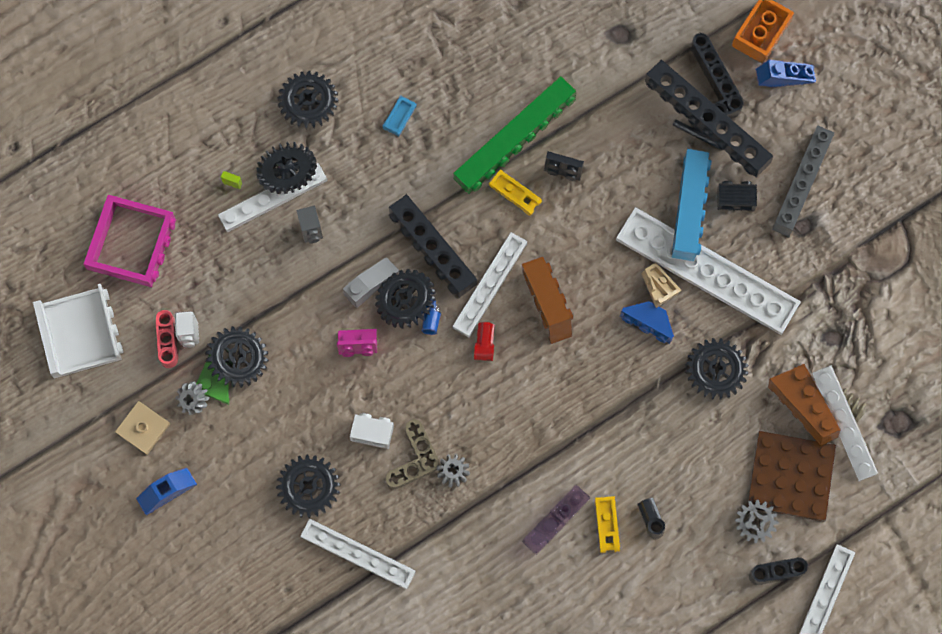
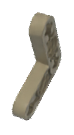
M416 419L408 421L405 430L418 459L388 472L386 483L392 489H398L435 472L437 466H439L438 457L424 427ZM413 424L415 427L419 426V428L417 429L419 436H421L422 434L424 435L422 437H418L414 441L412 438H416L415 433L413 431H409L411 429V425ZM425 441L428 444V448L425 451L418 450L416 447L418 442ZM428 454L431 461L435 460L434 467L425 466L427 459L425 456L423 458L421 456ZM414 466L418 469V474L413 477L409 476L407 469ZM404 470V476L407 480L404 481L402 477L398 479L397 484L389 482L392 475L399 477L402 475L400 471Z

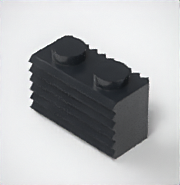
M723 181L718 184L717 210L755 211L757 207V184H752L750 181H743L741 184Z

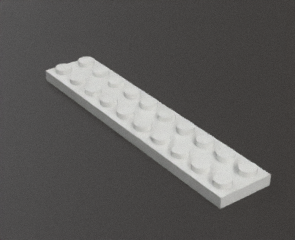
M635 207L618 234L616 241L782 335L801 301L702 245L700 255H696L694 262L671 258L675 230Z

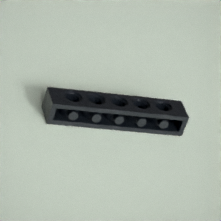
M407 194L389 206V218L394 224L398 223L400 225L402 234L413 241L412 245L415 250L423 253L425 262L437 270L435 271L436 275L441 281H446L448 284L447 288L453 295L456 294L460 298L477 285V278ZM405 216L413 217L409 222L403 220ZM417 230H423L425 232L421 236L415 234ZM434 244L436 245V248L434 250L427 249V245ZM441 258H446L448 262L446 264H440L438 260ZM457 272L460 274V277L453 279L450 277V274Z

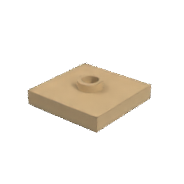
M138 401L115 433L148 455L169 427L170 422Z

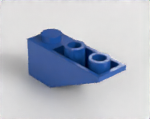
M767 60L756 68L758 86L780 87L816 82L814 66L811 64Z

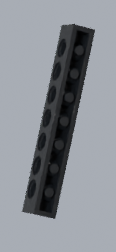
M662 59L646 74L645 82L649 89L655 90L660 94L664 102H669L678 114H683L692 126H697L706 138H711L720 150L726 151L735 163L741 164L746 173L757 178L771 164L774 155ZM662 82H668L670 85L665 86ZM680 93V94H682L684 97L679 98V97H677L675 94ZM694 105L698 109L693 110L689 108V106ZM708 117L712 121L706 122L703 118ZM722 129L726 133L720 134L717 130ZM736 141L740 145L734 146L731 144V142ZM749 153L752 154L754 157L747 158L745 154Z

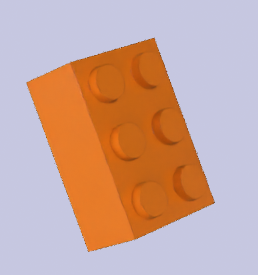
M758 0L734 37L732 47L762 64L765 63L790 24L794 12L774 0Z

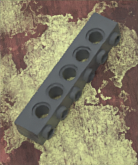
M817 125L774 223L773 231L790 237L835 132Z

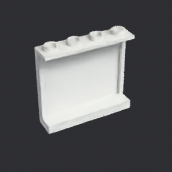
M98 284L97 289L42 303L41 300L33 302L50 374L53 378L122 360L120 355L123 353L122 345L116 339V336L119 335L116 324H112L111 320L114 317L112 307H108L107 300H110L107 289H103L101 284Z

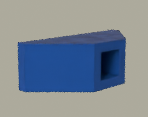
M648 301L622 309L620 317H622L624 322L630 325H637L642 332L655 335L656 339L662 343L667 342L670 344L674 335L667 312L663 308L656 307L654 303Z
M188 468L169 473L153 482L136 499L147 516L195 487L197 483Z

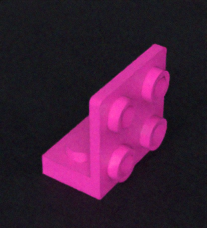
M377 330L338 331L337 348L339 355L353 357L354 354L372 356L373 353H377Z

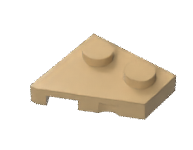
M657 263L649 266L641 273L656 307L672 299L681 291Z

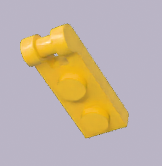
M501 169L489 183L492 189L518 206L529 216L533 214L534 208L542 202L540 197ZM526 198L530 199L529 204L524 202Z
M615 496L595 498L600 553H606V551L610 550L620 552ZM605 537H612L613 542L606 543Z

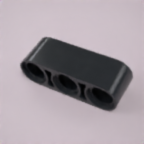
M797 557L759 564L750 571L749 579L755 585H762L799 578L807 572L808 563L805 559ZM794 563L802 566V572L794 570ZM774 567H780L783 570V575H776ZM756 570L762 571L764 578L757 579L754 572Z

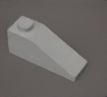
M386 257L343 288L344 296L358 308L382 287L381 284L383 282H387L386 279L388 277H393L392 273L395 272L397 274L399 270Z

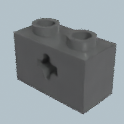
M315 205L296 210L304 242L312 244L320 241L323 235Z

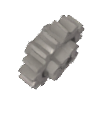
M756 500L755 504L748 501V507L742 505L743 511H737L740 518H736L735 521L739 522L740 525L736 528L737 530H743L740 534L741 536L748 535L747 541L754 538V542L757 543L758 538H761L765 542V536L772 538L770 532L777 531L773 527L774 524H778V521L774 520L777 513H771L773 507L767 508V502L760 505L759 500ZM756 508L765 510L767 514L762 515L758 513ZM750 511L749 519L743 522L745 514ZM753 513H755L758 519L762 518L760 530L756 524H751L754 521ZM770 521L768 529L764 532L763 527L765 523ZM746 529H755L757 531V534H752L748 532Z

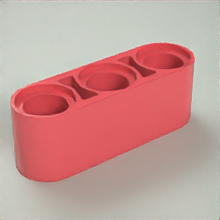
M162 310L156 315L158 358L163 367L170 369L178 363L175 319L171 312ZM166 317L170 318L169 323H161L162 319ZM165 336H171L169 342H162ZM166 355H173L170 361L163 360Z

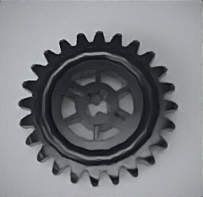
M309 70L307 75H305L301 71L300 76L293 74L294 79L288 77V83H282L285 89L279 90V93L282 95L277 97V100L281 101L278 103V108H282L280 111L281 115L286 113V121L291 118V125L297 121L298 128L304 123L305 129H308V125L311 123L315 129L316 122L322 126V119L329 122L327 115L334 116L331 109L337 110V106L334 103H338L339 100L334 96H338V92L334 91V84L329 85L331 79L324 80V74L318 77V72L311 75ZM306 87H311V88H314V89H313V90H308V89H306ZM300 89H305L300 93V95L296 94ZM319 94H321V101L316 100V97ZM294 98H297L300 101L295 104Z
M286 142V148H283L279 143L278 151L272 146L273 153L271 154L266 150L268 158L261 156L263 163L257 162L256 177L260 185L271 193L276 191L277 194H281V192L288 194V191L294 193L295 189L301 190L302 185H308L307 181L313 179L312 176L316 174L315 169L317 168V160L314 153L308 147L304 150L302 143L298 148L296 142L293 143L292 148L288 142Z
M407 269L405 273L403 270H400L398 275L395 272L392 273L393 277H388L386 279L387 282L381 284L383 288L377 290L380 294L375 297L378 300L375 306L378 308L377 313L381 315V319L383 321L386 320L388 325L392 322L394 328H397L399 323L401 329H404L405 323L411 328L412 321L418 325V318L425 321L423 313L430 315L427 308H434L430 301H436V298L432 296V294H436V291L431 289L434 287V284L430 282V278L425 277L423 272L419 273L417 270L411 272L410 269ZM417 290L418 295L414 296L413 293ZM392 300L397 301L394 306Z
M231 326L230 331L224 328V334L217 332L218 338L211 337L213 343L207 344V347L211 349L205 351V355L210 356L205 359V362L211 363L207 369H214L212 377L217 374L219 375L217 382L225 379L224 386L229 381L232 383V388L235 387L236 382L242 388L244 381L250 386V379L257 382L256 375L263 376L260 369H267L263 363H268L269 360L263 356L268 355V351L262 350L266 347V344H260L262 338H255L256 332L249 334V328L245 332L241 326H239L238 331L235 330L234 326ZM231 344H235V347L232 349H229L227 347ZM242 345L248 348V351H245L242 348ZM224 350L228 353V357L225 360L223 359ZM236 352H237L238 359H239V360L237 361V364H236V360H235V357H234V355L236 354ZM249 353L251 354L250 363L245 360L246 355ZM242 365L247 366L243 369H239V367H241Z
M712 338L711 343L708 340H704V346L698 343V349L692 348L691 350L694 355L687 356L691 361L685 363V366L691 367L685 371L686 374H691L687 381L694 380L691 388L698 386L697 394L704 391V398H706L710 393L712 400H714L716 395H718L719 400H722L723 394L729 399L730 391L736 395V387L741 390L743 386L740 382L746 383L747 380L743 376L749 374L748 371L744 370L749 366L743 363L746 357H740L743 351H736L737 345L735 344L731 347L729 340L724 344L722 338H720L718 343L715 338ZM715 355V359H714V360L710 361V360L707 359V358H709V357ZM722 357L728 360L729 363L725 364V362L722 361ZM704 361L708 364V369L705 372L703 371ZM716 364H717V367H718V370H719V372L717 373V375H716V372H715V369H714V367L716 366ZM728 366H731L730 376L725 373ZM722 377L727 378L726 380L719 382V379H721Z
M307 454L305 460L298 456V462L291 459L292 465L285 464L284 466L287 471L281 470L280 474L283 477L277 478V481L282 483L276 486L277 490H282L277 494V497H284L280 503L282 505L288 503L285 509L288 511L293 508L292 515L299 511L300 518L303 517L304 513H307L310 519L312 512H314L316 517H319V510L326 514L325 506L332 509L330 501L337 502L333 495L340 494L335 489L341 486L340 483L335 482L340 477L339 475H332L336 472V468L329 469L331 462L324 464V458L317 461V455L310 459ZM306 472L315 473L312 477H306ZM303 473L304 478L301 479L300 483L295 482L297 477ZM320 479L322 480L323 487L317 486V482ZM312 484V489H306L305 485ZM294 485L300 488L297 493L294 491ZM321 490V493L313 499V496L317 493V491ZM304 496L311 497V500H305L302 498Z

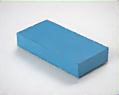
M400 96L383 124V129L400 136L417 104Z

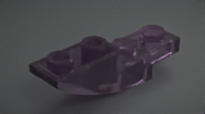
M575 485L522 542L537 555L573 519L591 497L579 486Z

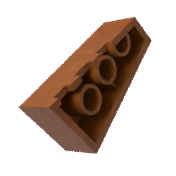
M544 257L523 263V276L531 296L535 295L533 298L537 311H542L540 312L544 328L549 330L550 343L553 344L572 337L571 320L574 319L570 308L567 309L565 306L566 299L564 294L558 291L559 283L556 277L553 278L551 275L552 268L550 263H546Z
M805 364L769 379L768 388L771 392H774L779 397L781 403L789 408L792 415L804 425V428L820 446L839 437L840 428Z

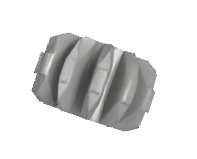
M192 381L189 384L184 383L182 388L177 390L179 395L175 399L180 401L177 407L182 406V412H188L189 415L201 413L208 406L205 401L209 400V397L205 396L207 390H202V384L196 385V382Z
M448 454L446 456L447 461L444 459L440 460L443 466H437V470L441 471L437 476L438 478H443L442 484L449 481V487H452L453 482H455L456 486L459 487V480L465 483L467 479L464 476L470 475V472L466 470L469 468V464H463L465 461L464 457L458 461V454L454 455V459H451V456ZM451 467H454L456 474L448 472Z

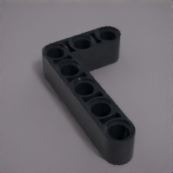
M697 33L693 37L691 50L719 100L714 105L730 119L739 116L743 109V98L709 37L704 33ZM696 42H702L704 46H698ZM709 57L713 61L709 62L706 61L704 58ZM713 73H719L721 77H716ZM727 88L730 92L725 93L722 89ZM730 104H736L739 108H732ZM708 117L703 118L706 122L712 121ZM693 126V128L701 131L697 126Z

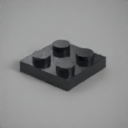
M547 151L544 171L552 176L561 175L570 181H580L584 161Z

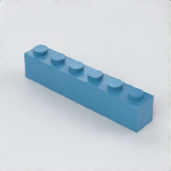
M692 149L686 150L683 160L671 258L694 262L696 255H700L701 244H698L699 238H702L703 227L700 226L701 221H704L705 210L702 209L703 204H706L708 194L705 193V187L708 188L710 179L707 176V171H710L712 160H709V152Z

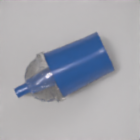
M432 301L434 308H427L430 315L423 313L425 321H423L422 332L424 334H437L442 311L440 306L436 304V301Z

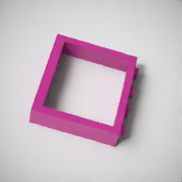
M107 195L84 261L85 268L93 272L152 287L159 276V265H162L165 259V254H163L165 247L168 248L171 241L170 232L176 227L177 219H175L173 212ZM117 206L164 219L146 275L98 262Z

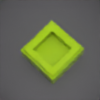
M226 171L222 172L221 180L223 184L237 189L241 188L242 181L240 176Z

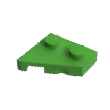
M205 363L196 385L202 384V390H207L205 396L229 405V383L224 386L225 379L217 382L219 375L217 374L212 377L214 369L208 370L207 368L211 363Z

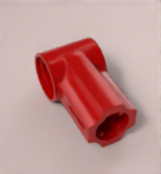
M490 322L478 323L474 360L493 361L495 324Z

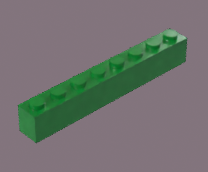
M560 76L453 173V180L468 194L472 191H478L484 180L491 179L496 173L495 170L499 167H504L513 154L517 155L522 150V146L526 142L530 143L533 141L539 130H545L550 120L558 118L566 106L570 107L575 102L576 90Z

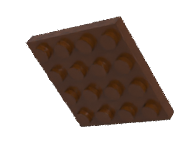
M759 431L748 501L755 504L756 500H759L760 505L767 502L766 507L772 506L773 510L771 512L825 522L836 444L826 443L820 446L817 441Z

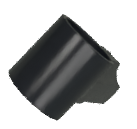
M653 498L642 500L637 503V506L646 525L647 534L653 539H659L664 535L665 522L662 520ZM657 524L662 530L654 532L651 526Z

